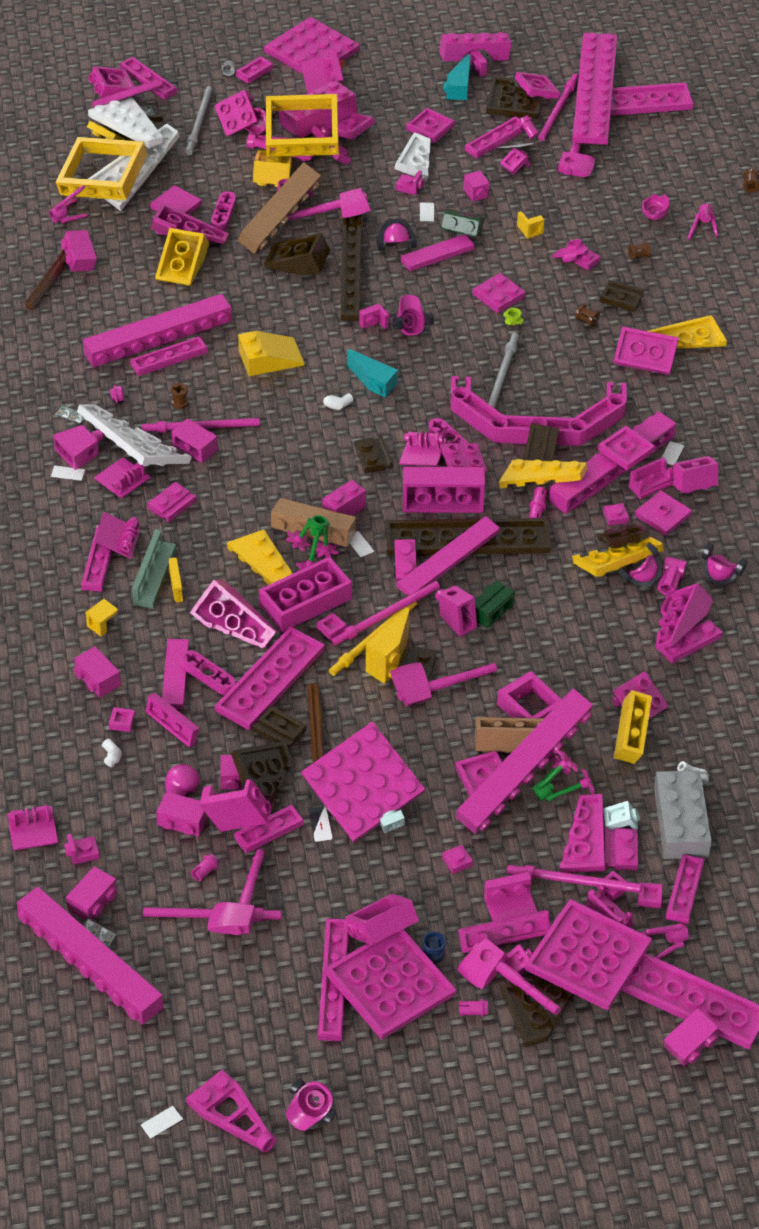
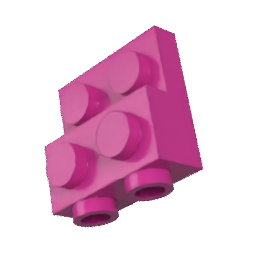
M94 66L92 73L89 74V83L94 84V91L99 93L101 98L135 87L125 69Z

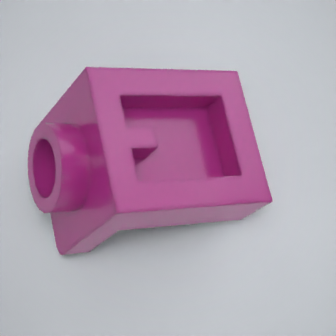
M513 148L500 162L501 166L513 175L523 165L527 167L531 165L528 160L529 156L523 150L518 151L516 148Z
M418 170L415 177L401 174L396 183V190L416 195L424 185L422 171Z
M380 303L360 310L359 325L362 329L378 323L384 329L388 328L390 315Z
M67 834L68 843L64 844L66 856H71L73 865L100 859L94 836L73 841L72 834Z
M519 944L506 954L508 959L505 963L521 975L526 971L525 964L533 952L529 948L525 950Z

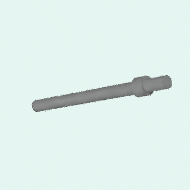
M211 86L206 87L192 133L187 139L185 151L187 155H191L194 147L197 146V137L213 91Z
M516 333L511 335L510 341L506 344L505 356L488 402L494 409L512 356L517 350L516 344L519 335Z

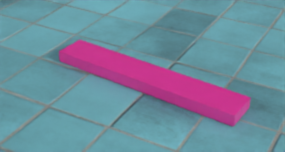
M485 516L398 581L397 588L409 596L428 586L500 532V527Z
M326 918L318 1040L342 1041L345 996L325 974V968L347 955L349 933L346 929L348 924L346 919Z

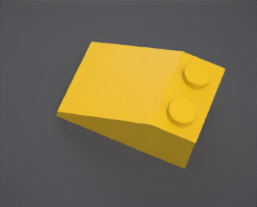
M258 150L254 160L253 182H256L259 186L275 184L274 186L278 187L279 180L290 178L293 157H267L266 150Z
M169 228L155 280L191 286L205 260L209 246L205 234Z
M261 331L238 334L239 353L248 376L304 366L303 358L293 337Z
M407 607L366 643V672L384 684L392 679L390 671L401 666L409 638L410 609Z

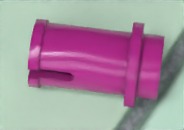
M527 115L519 120L520 127H523L529 138L533 139L539 134V131H537L532 123V118Z
M213 854L205 855L203 861L191 870L190 873L196 881L201 882L212 870L218 868L219 861Z
M480 998V1001H459L460 1016L481 1015V1017H484V1015H488V1001H483V998Z

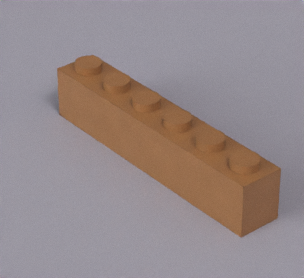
M303 162L242 230L237 241L254 254L259 249L263 250L268 244L267 240L269 237L274 238L279 231L277 228L280 225L283 227L289 220L288 216L296 213L300 202L304 204L310 196L308 193L310 191L314 192L320 184L318 180L321 175Z

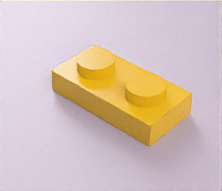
M89 121L87 125L89 129L93 130L92 134L101 138L104 136L106 137L105 139L125 140L120 135L92 121Z

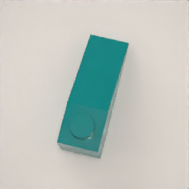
M466 55L448 74L447 82L444 81L443 92H446V99L467 100L470 55Z
M351 349L347 350V366L369 391L386 398L398 384V370Z

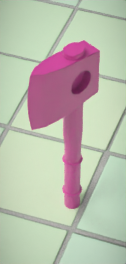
M573 143L570 152H563L558 165V172L565 175L587 177L594 168L595 158L580 154L579 151L582 143Z
M361 188L340 193L339 200L297 211L294 215L290 214L288 221L341 208L343 218L360 215L371 211L367 202L366 192L363 193Z
M421 662L403 665L390 671L396 686L399 700L403 701L406 707L429 701L432 698L431 692L496 672L497 667L495 663L487 666L483 665L480 668L429 682Z
M262 849L256 850L253 857V863L247 875L248 879L239 903L221 902L216 904L209 917V931L233 935L250 934L256 915L255 906L250 905L265 855Z
M484 938L480 943L477 942L473 946L472 951L457 968L465 979L481 989H484L499 972L554 1015L559 1014L561 1011V1007L555 1004L552 999L541 993L534 985H531L517 971L506 964L508 956L487 938Z

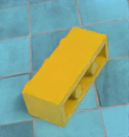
M631 690L623 700L614 753L615 759L635 764L643 755L652 696Z

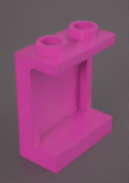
M251 779L246 780L243 790L218 794L212 786L204 787L199 804L220 832L267 824L269 814L271 813L270 802Z

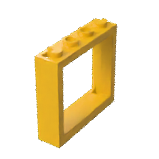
M337 94L266 96L267 157L339 155ZM332 109V137L272 139V111Z
M78 137L56 180L60 195L69 196L82 185H85V188L76 197L127 200L148 155L144 142ZM84 153L131 156L119 182L72 178Z

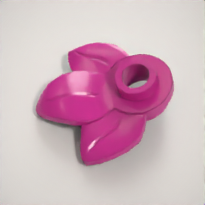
M575 239L567 243L568 247L558 250L552 256L553 258L562 257L563 262L568 263L575 260L578 255L585 254L588 251V247L582 243L581 239Z

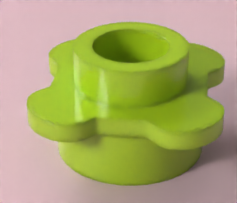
M510 308L503 314L507 325L522 324L524 321L521 318L522 312L517 308Z

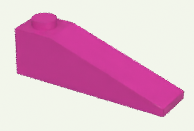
M163 203L153 217L151 229L160 235L166 236L168 235L169 228L203 233L208 242L224 244L229 236V233Z
M223 579L213 580L190 612L205 626L235 636L261 648H266L277 633Z
M699 583L667 594L660 611L663 618L659 620L661 629L657 633L655 646L657 650L676 644L709 613L713 599Z

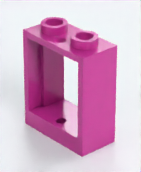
M530 671L498 691L497 705L511 718L544 719L562 699ZM532 691L548 705L547 708L534 716H531L516 702Z
M390 894L345 917L348 923L346 929L349 935L370 945L419 921L412 901L395 894Z

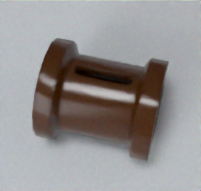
M756 169L746 170L743 174L745 180L744 189L750 193L759 190V172Z
M644 241L643 244L628 245L630 260L644 256L646 258L650 257L651 249L648 241Z
M581 304L575 313V319L587 322L590 327H594L600 317V312L588 309L585 304Z
M183 383L173 384L170 388L173 395L171 405L176 409H183L189 404L188 398H186L188 387Z

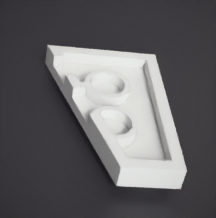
M414 132L395 163L394 169L414 177L418 170L422 171V178L427 182L430 138Z

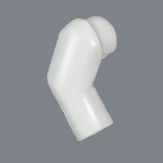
M349 393L342 398L329 395L324 398L323 402L326 407L341 410L353 402V397Z
M106 739L102 743V747L108 752L104 763L109 767H114L115 763L120 761L122 752L111 739Z
M684 761L679 763L678 771H700L702 785L708 783L709 774L705 769L693 767Z

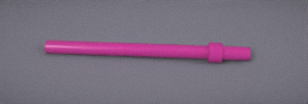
M573 74L571 79L566 82L561 97L538 136L539 140H545L568 96L574 91L579 78L578 74Z
M259 418L193 421L204 429L260 426ZM157 421V423L142 424V430L145 432L158 431V433H166V431L174 430L182 422L165 423V421Z
M435 581L359 624L345 628L344 632L331 638L332 644L336 646L347 639L351 640L357 637L361 631L440 588L439 583Z
M508 865L507 874L516 875L529 872L532 880L540 878L595 887L602 885L604 888L641 893L642 884L542 870L530 865L525 867Z
M144 907L143 916L209 918L213 909ZM255 908L254 922H263V919L281 920V911Z

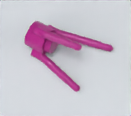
M82 185L61 203L55 205V208L49 210V215L54 223L61 222L64 224L68 221L88 216V214H80L66 217L68 215L66 208L77 201L76 198L71 199L85 188V185Z
M709 203L700 206L699 213L696 214L687 237L688 240L691 239L699 220L705 223L711 221L715 236H719L715 221L716 216L713 215L714 209Z
M684 923L647 929L640 932L646 936L665 933L667 941L674 943V945L655 957L657 959H661L674 950L684 947L683 941L689 938L688 929Z

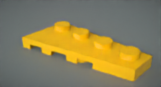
M712 315L648 330V332L678 337L677 349L722 347L727 344L726 338Z
M512 460L499 480L500 488H507V484H516L517 487L525 486V482L535 481L539 485L545 484L550 480H555V483L582 480L588 470L587 463L578 461L560 462L558 460Z
M265 530L227 542V548L231 552L234 551L238 554V558L243 563L247 562L251 566V570L256 574L259 573L268 585L293 574Z
M648 537V539H644L640 543H628L626 547L618 549L608 547L609 551L605 552L590 551L589 556L581 557L580 554L573 555V563L592 575L600 577L607 572L618 570L620 567L631 563H637L639 560L652 555L646 546L649 542L659 552L664 551L663 543Z

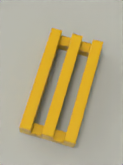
M169 558V574L174 601L183 602L177 558Z

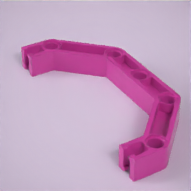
M452 376L451 410L496 443L527 444L530 425L534 423L559 428L556 445L581 446L625 416L627 402L626 383H621L620 394H613L612 388H614V383L607 382L604 399L575 418L502 415L471 391V377H466L465 388L457 387L458 376Z

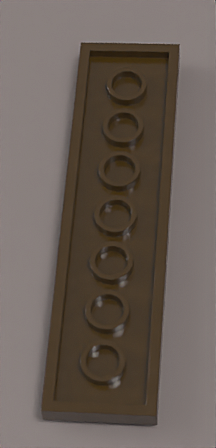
M548 518L490 519L500 527V532L472 554L550 553ZM481 519L386 520L387 555H395V540L415 539L416 555H434Z

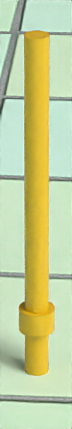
M417 602L410 604L407 608L411 611L417 605ZM405 608L394 613L349 653H344L338 659V662L329 669L330 674L335 676L343 668H348L354 662V659L366 649V643Z

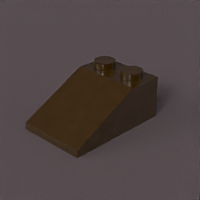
M322 233L277 242L273 244L263 266L268 269L299 275H315L321 272L331 250Z

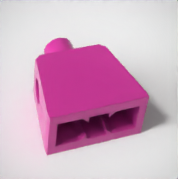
M80 425L54 434V448L74 470H77L98 456V442L104 440V436L99 429L90 433L84 426Z
M452 586L447 590L441 589L436 593L435 598L439 601L441 618L460 637L477 628L475 598L457 586Z

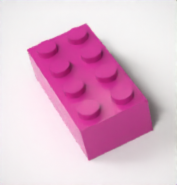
M332 81L321 88H316L314 91L304 94H337L338 121L358 112L355 93L337 81ZM332 109L279 111L280 124L296 137L302 138L312 133L311 129L314 125L322 128V126L326 127L332 124Z
M403 467V512L483 513L485 491L484 467Z
M330 556L259 589V607L281 633L290 626L295 627L352 599L351 580Z

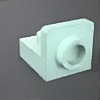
M628 801L603 809L605 827L608 830H614L615 828L630 825L632 829L638 830L637 821H640L638 810L636 808L633 809Z
M395 810L389 811L383 815V818H380V825L384 834L405 825L401 810L397 812Z

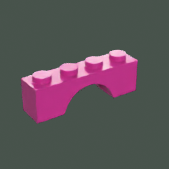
M503 32L493 34H442L439 53L443 61H460L467 52L474 49H482L489 53L492 61L509 60L512 42L508 34Z

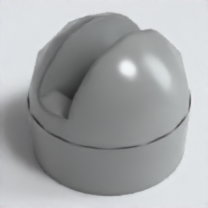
M231 60L226 61L222 66V72L227 76L233 75L236 71V64Z

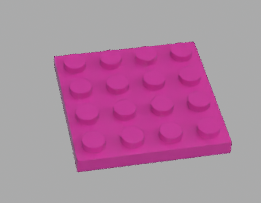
M309 17L265 45L264 52L302 74L301 61L324 58L327 56L328 50L334 48L336 49L338 59L344 61L360 50V44L318 20Z
M373 721L301 771L303 778L353 843L380 825V818H383L385 813L395 810V812L401 810L425 792V788Z
M570 899L525 964V970L608 1011L650 947L652 938Z
M404 929L373 945L367 943L325 968V974L381 1040L456 995L457 991Z

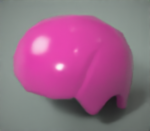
M253 108L258 122L245 129L251 134L260 135L266 132V111L261 108Z
M656 193L643 201V214L651 220L663 219L669 212L670 199L666 194H663V196H658Z
M176 765L167 773L164 783L165 789L169 793L185 797L187 793H194L200 783L199 774L190 765Z

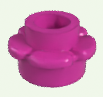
M114 385V388L110 389L111 399L115 400L118 404L119 401H124L122 385Z

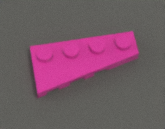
M602 794L580 795L573 826L569 832V840L565 846L563 861L559 867L560 872L605 871Z

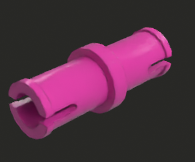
M537 487L534 490V497L530 502L531 511L529 518H541L542 512L545 511L547 490L544 489L543 491V487Z

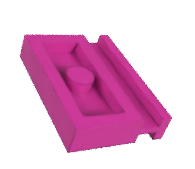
M174 482L149 501L147 506L150 511L161 518L164 517L169 523L197 501V497L195 494H190L189 490L177 482Z
M605 828V869L615 867L616 870H637V829L615 828V830H608V828Z

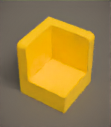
M521 211L518 212L517 226L528 239L543 234L544 218L540 215L527 219Z
M101 600L86 611L87 627L102 637L107 633L106 621L116 615L118 609L107 600Z

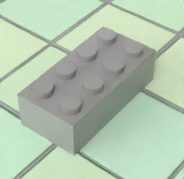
M656 772L654 793L664 859H681L683 854L698 858H709L711 836L701 772Z

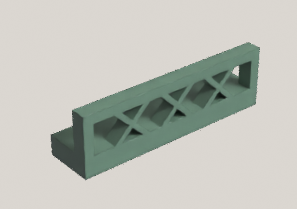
M155 529L133 584V605L154 608L169 569L168 560L173 558L175 554L176 544L162 542L161 530Z

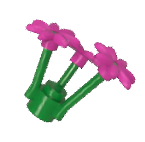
M315 515L312 519L308 518L301 533L298 530L295 531V534L290 531L287 532L289 537L286 538V541L293 543V549L299 547L301 551H305V547H310V544L305 541L307 536H304L307 530L310 529V533L315 536L307 562L296 563L300 570L315 563V553H318V558H322L324 555L326 558L329 556L331 558V555L339 554L335 550L338 545H330L328 542L330 522L324 516ZM322 534H324V543L318 542Z
M560 750L556 751L561 756L560 758L558 755L553 754L549 756L551 758L550 761L553 763L552 769L532 787L541 801L547 799L549 802L558 796L581 787L582 789L588 787L591 794H595L591 778L585 769L581 770L584 779L580 780V783L552 793L555 788L550 780L561 770L566 775H569L571 772L570 768L578 772L577 765L571 761L570 757H567L565 752Z

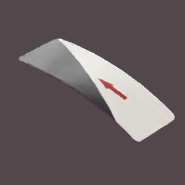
M326 807L309 808L308 811L315 841L331 840L332 833Z

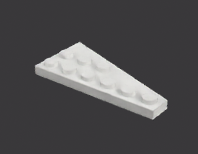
M132 97L119 101H110L109 104L97 105L95 108L88 110L90 118L134 141L144 142V145L148 148L163 143L161 133Z
M166 124L158 129L163 136L162 144L149 148L145 146L148 155L127 200L105 199L121 211L179 138V132L170 125ZM131 156L118 157L88 179L119 182Z
M79 405L77 412L86 421H89L96 429L102 431L107 438L113 440L129 456L134 457L140 465L190 464L192 456L178 454L177 448L161 444L160 439L138 427L135 430L128 427L129 423L127 421L112 418V413L99 406Z

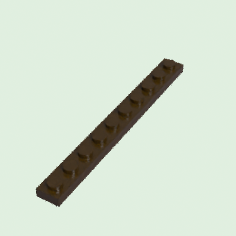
M361 214L343 218L340 321H359Z

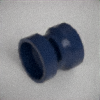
M434 931L428 932L423 937L422 951L433 964L440 963L445 957V937L441 933Z

